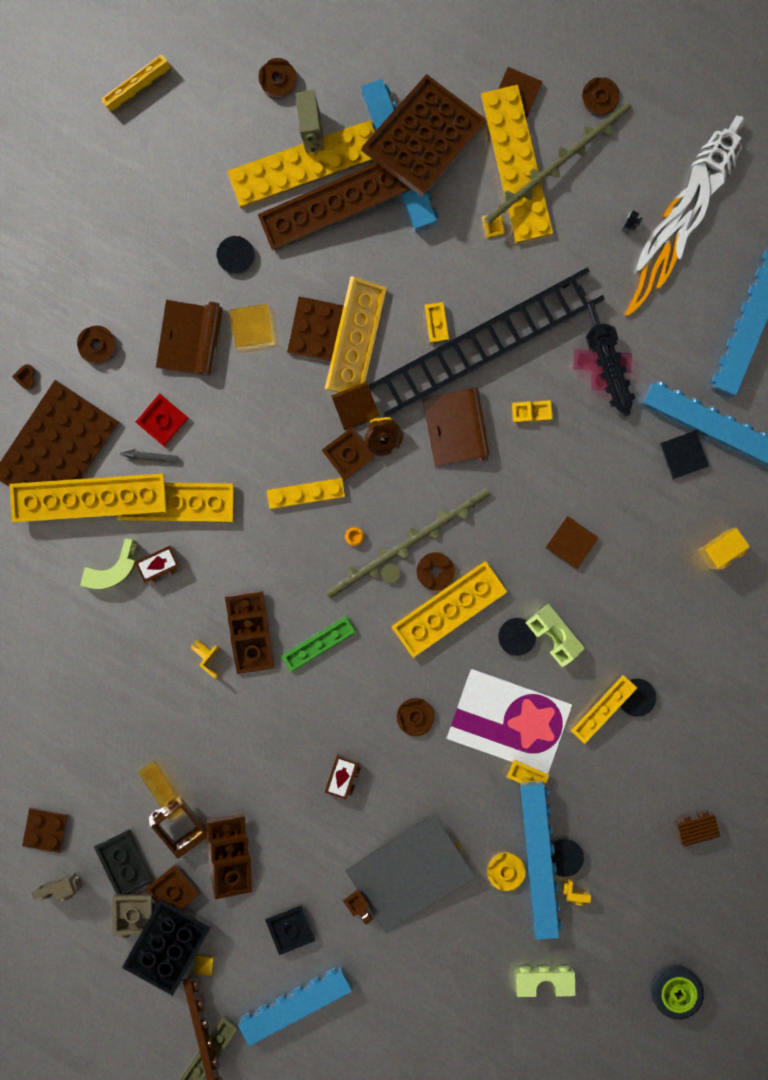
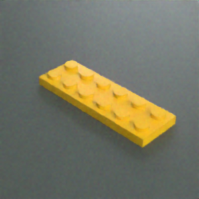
M350 277L325 389L339 393L366 381L387 287L357 277Z
M165 483L167 512L118 516V521L233 522L234 484Z
M484 561L391 627L414 658L507 593V591L487 562Z

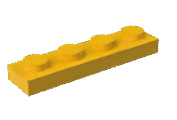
M161 54L100 100L111 112L119 108L128 98L134 97L140 89L149 86L155 78L165 74L171 65Z
M342 478L270 489L267 490L269 509L342 498L345 497Z
M623 674L576 724L571 732L585 744L638 687Z

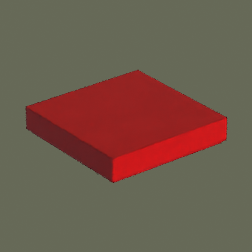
M159 393L135 423L165 447L187 422L189 417Z

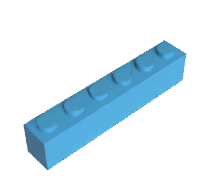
M334 967L326 972L327 975L311 979L309 981L310 984L305 987L300 985L294 988L288 996L283 994L277 997L271 1005L266 1003L260 1006L258 1012L254 1014L250 1012L240 1018L241 1021H239L238 1027L248 1046L352 992V986L342 967L338 969Z

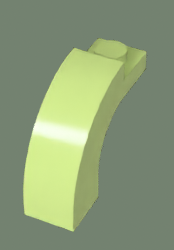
M125 538L120 558L112 568L100 571L85 567L80 586L91 589H107L125 581L136 566V560L130 559L136 552L137 545L134 544L135 540Z

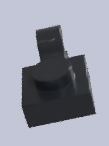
M633 210L628 215L621 231L626 234L631 229L635 231L636 227L640 226L643 218H638L639 213Z

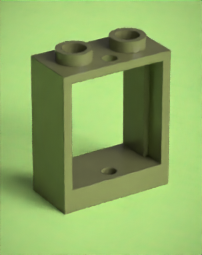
M315 90L296 92L299 127L306 153H316L325 150L321 116Z

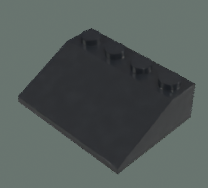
M160 899L125 960L122 969L173 996L207 936L212 922L196 913Z

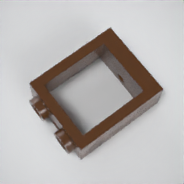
M181 796L171 799L165 807L154 811L149 817L151 828L177 859L207 838L206 826ZM182 808L196 827L174 842L160 823Z

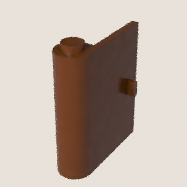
M166 300L156 368L213 376L223 312L220 303L208 302V304L202 306Z
M479 387L422 399L435 467L469 459H477L478 462L489 460L488 456H491L492 453Z

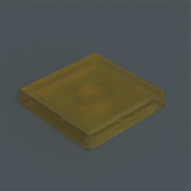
M267 304L229 310L236 348L273 342Z

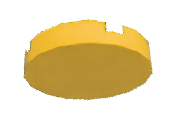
M503 852L491 859L487 873L488 879L495 888L501 891H513L523 883L526 870L521 858L513 853Z

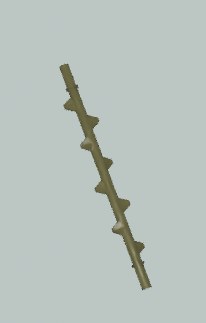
M626 102L617 111L612 112L596 128L583 127L584 137L569 150L563 147L558 148L559 158L542 172L532 169L530 171L531 181L515 194L509 191L504 192L505 202L499 204L498 208L485 217V221L490 224L502 213H506V210L522 197L531 200L533 198L532 189L549 175L559 178V167L577 153L584 157L586 155L585 146L600 133L613 134L612 124L617 122L622 115L632 108L630 103Z
M487 488L471 499L468 498L469 500L449 513L440 509L438 511V520L418 532L412 528L408 529L409 539L390 551L382 548L378 549V559L358 571L352 567L348 568V578L344 581L341 580V583L326 592L328 597L331 598L345 588L348 589V586L367 574L375 578L378 577L379 566L396 555L407 558L408 548L427 535L437 539L439 537L438 528L455 517L459 516L467 519L468 509L472 506L474 507L475 504L490 495Z

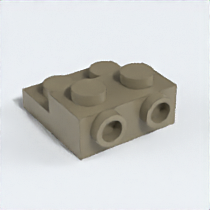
M73 873L40 885L31 893L34 900L40 898L42 901L53 895L55 900L61 898V901L72 898L82 888V882L80 877H76V874Z
M152 894L112 896L113 935H118L119 938H128L130 935H137L139 937L152 914Z

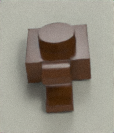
M359 889L343 899L344 904L353 917L359 914L365 924L372 921V916L365 909L370 904Z

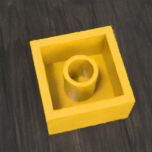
M736 527L728 529L699 549L698 552L710 569L723 570L731 564V559H739L747 553L746 549L750 546Z

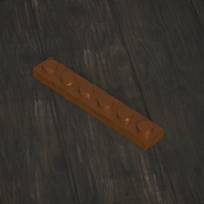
M195 976L182 979L206 1079L223 1080L221 1076L219 1077V1062L213 1052L214 1041L210 1038L208 1032L210 1029L209 1021L205 1018L203 1012L205 1010L204 1001L200 999L198 992L200 991L199 982L195 979Z

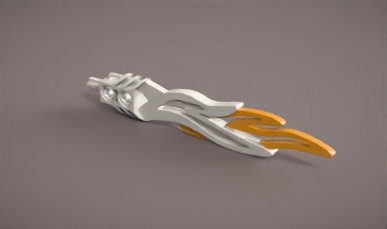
M736 115L729 129L724 128L722 132L715 131L708 144L701 148L704 151L697 155L698 161L693 162L691 165L692 171L687 188L666 209L663 214V218L666 219L655 229L643 248L636 268V272L641 270L639 284L625 312V316L632 314L647 298L652 289L656 272L663 259L664 262L656 289H659L664 284L676 260H680L689 233L702 221L710 196L722 184L726 183V175L729 177L731 167L734 169L736 166V158L742 150V144L739 142L742 137L738 134L746 123L742 116ZM720 135L717 141L713 142L716 136ZM728 139L731 142V146L726 147L722 140ZM736 146H738L739 148L737 149L736 153H734V149L736 148ZM713 156H719L721 163H715ZM707 168L713 170L716 174L708 176ZM699 186V195L694 209L690 210L679 221ZM682 198L680 204L677 207L673 208V206ZM700 207V211H699L698 216L696 217L695 221L693 222V224H692L691 227L689 228L690 223H691V221H692V219H693L694 214L696 213V211H697L698 208ZM664 226H666V227L663 229V231L660 233V235L657 237V239H656L655 242L653 243L652 247L650 248L651 242L653 241V239L655 238V236L657 235V233H658ZM679 229L674 241L671 262L665 274L671 247L668 238ZM664 243L663 249L652 268L648 287L643 297L636 303L644 285L649 262Z

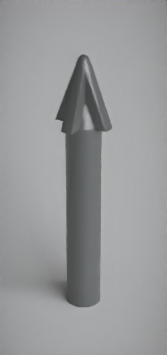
M135 449L120 452L122 456L132 461L134 459L177 463L178 456L138 452Z

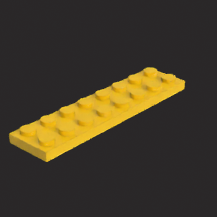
M518 85L480 94L503 193L509 191L513 194L531 181L530 171L532 169L538 171ZM541 182L532 189L533 198L531 200L522 197L507 209L515 243L553 234Z
M371 120L323 136L325 150L316 153H306L304 144H300L227 170L240 208L374 161L361 151L362 146L375 132Z
M164 473L9 484L12 523L167 512Z

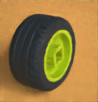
M672 965L657 973L651 985V996L654 1004L663 1015L681 1020L693 1016L700 1009L704 1000V989L700 979L692 970L680 965Z

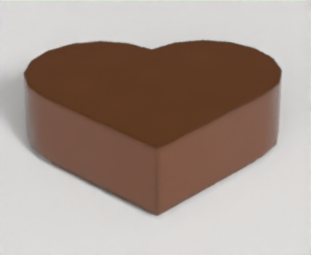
M25 364L12 378L24 389L31 390L36 384L34 379L36 374L35 368Z

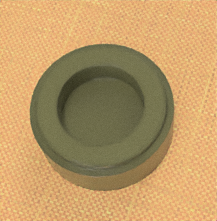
M387 564L382 568L381 576L384 581L394 583L400 577V570L394 564Z

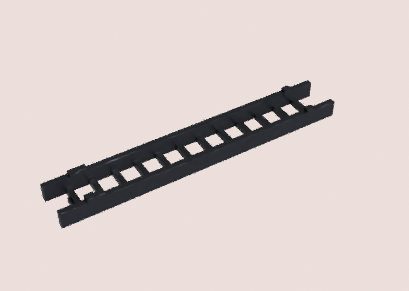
M587 267L369 384L370 390H373L386 383L398 404L383 413L385 418L569 319L576 317L588 310L586 304L594 302L597 305L605 300L603 295L588 302L585 298L586 293L581 284L578 285L576 281L589 274V268ZM570 283L583 306L573 311L570 310L560 292V289H565L570 286ZM553 292L566 315L555 321L542 299ZM537 301L549 321V324L538 330L526 309L527 306ZM520 310L532 330L531 334L523 338L519 337L509 316ZM503 319L516 341L505 348L492 325ZM485 329H488L499 351L488 357L475 334ZM468 338H471L482 360L471 366L458 345ZM451 347L455 348L465 367L464 370L454 375L441 354ZM436 355L449 377L438 384L435 383L425 364V361ZM418 365L421 366L432 386L421 393L418 392L408 373V370ZM401 374L404 375L415 395L404 402L401 401L391 382L392 379Z

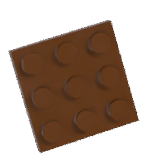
M299 296L287 353L331 362L344 305Z

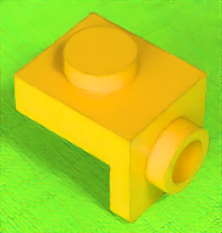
M567 879V883L563 884V895H565L567 901H574L575 905L582 906L585 903L591 902V894L589 892L572 890V879Z

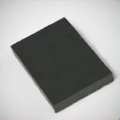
M129 829L94 846L116 895H128L154 882Z

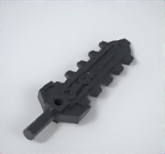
M592 302L586 305L593 327H591L584 338L588 349L592 350V352H597L598 359L595 362L597 366L602 367L603 372L600 374V377L607 382L608 386L604 389L606 393L611 394L610 406L615 407L626 417L631 415L632 401L636 398L635 394L630 393L628 389L631 385L630 379L625 380L623 374L626 372V367L621 366L619 359L622 358L621 352H616L614 347L617 345L619 338L614 326L601 324L595 304Z

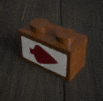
M172 546L165 547L135 562L144 583L150 582L151 585L161 580L160 577L165 574L169 577L178 573V568L181 567Z
M337 754L324 793L347 800L348 795L352 796L355 785H352L354 777L358 778L361 767L358 766L359 761Z

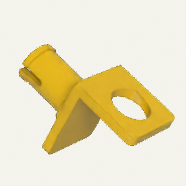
M196 640L194 644L198 647L192 645L190 649L203 658L199 666L213 678L220 680L221 677L212 671L208 665L221 648L215 645L210 650L200 640Z

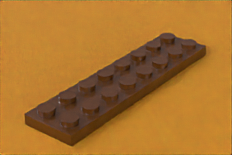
M375 162L257 215L271 249L276 250L409 192L412 189Z

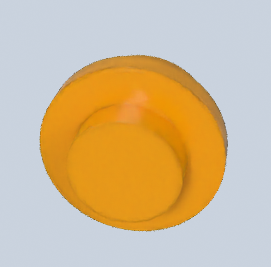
M351 527L345 533V540L351 546H358L364 540V533L358 527Z

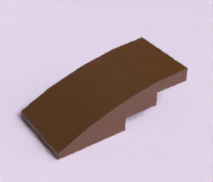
M263 589L225 595L236 673L242 674L275 669Z
M240 813L207 819L208 858L214 899L252 892L251 857L248 850L245 815Z

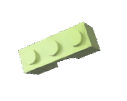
M549 604L537 611L525 622L537 637L547 634L552 638L554 649L550 653L561 667L574 660L585 649Z
M522 966L520 969H515L517 997H537V986L543 981H549L554 984L556 996H575V972L573 969H570V966H559L558 969H551L550 966H540L539 969Z

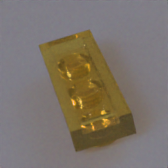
M155 761L138 771V774L161 809L171 799L178 797ZM180 808L174 814L169 816L168 819H172L173 817L181 813L183 809Z

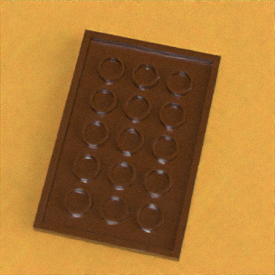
M426 74L366 141L361 151L423 197L486 123V118Z
M54 380L0 461V481L9 486V484L82 479L119 424V421L57 380Z

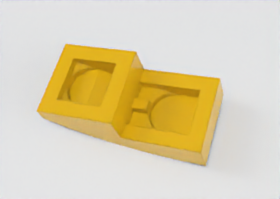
M551 400L512 403L513 422L553 420Z

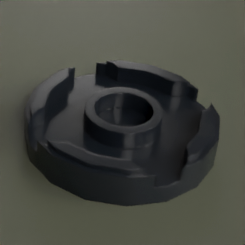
M231 236L220 243L217 248L216 257L223 270L230 274L238 275L245 273L254 262L255 253L247 239L241 236Z
M509 619L499 629V645L510 655H525L535 645L536 635L525 623L527 622L525 619Z
M639 678L630 679L638 688L620 707L628 715L635 717L644 716L654 708L657 700L656 692L648 681Z
M558 838L553 842L555 855H551L552 863L555 862L556 875L562 877L573 876L583 866V850L573 839Z

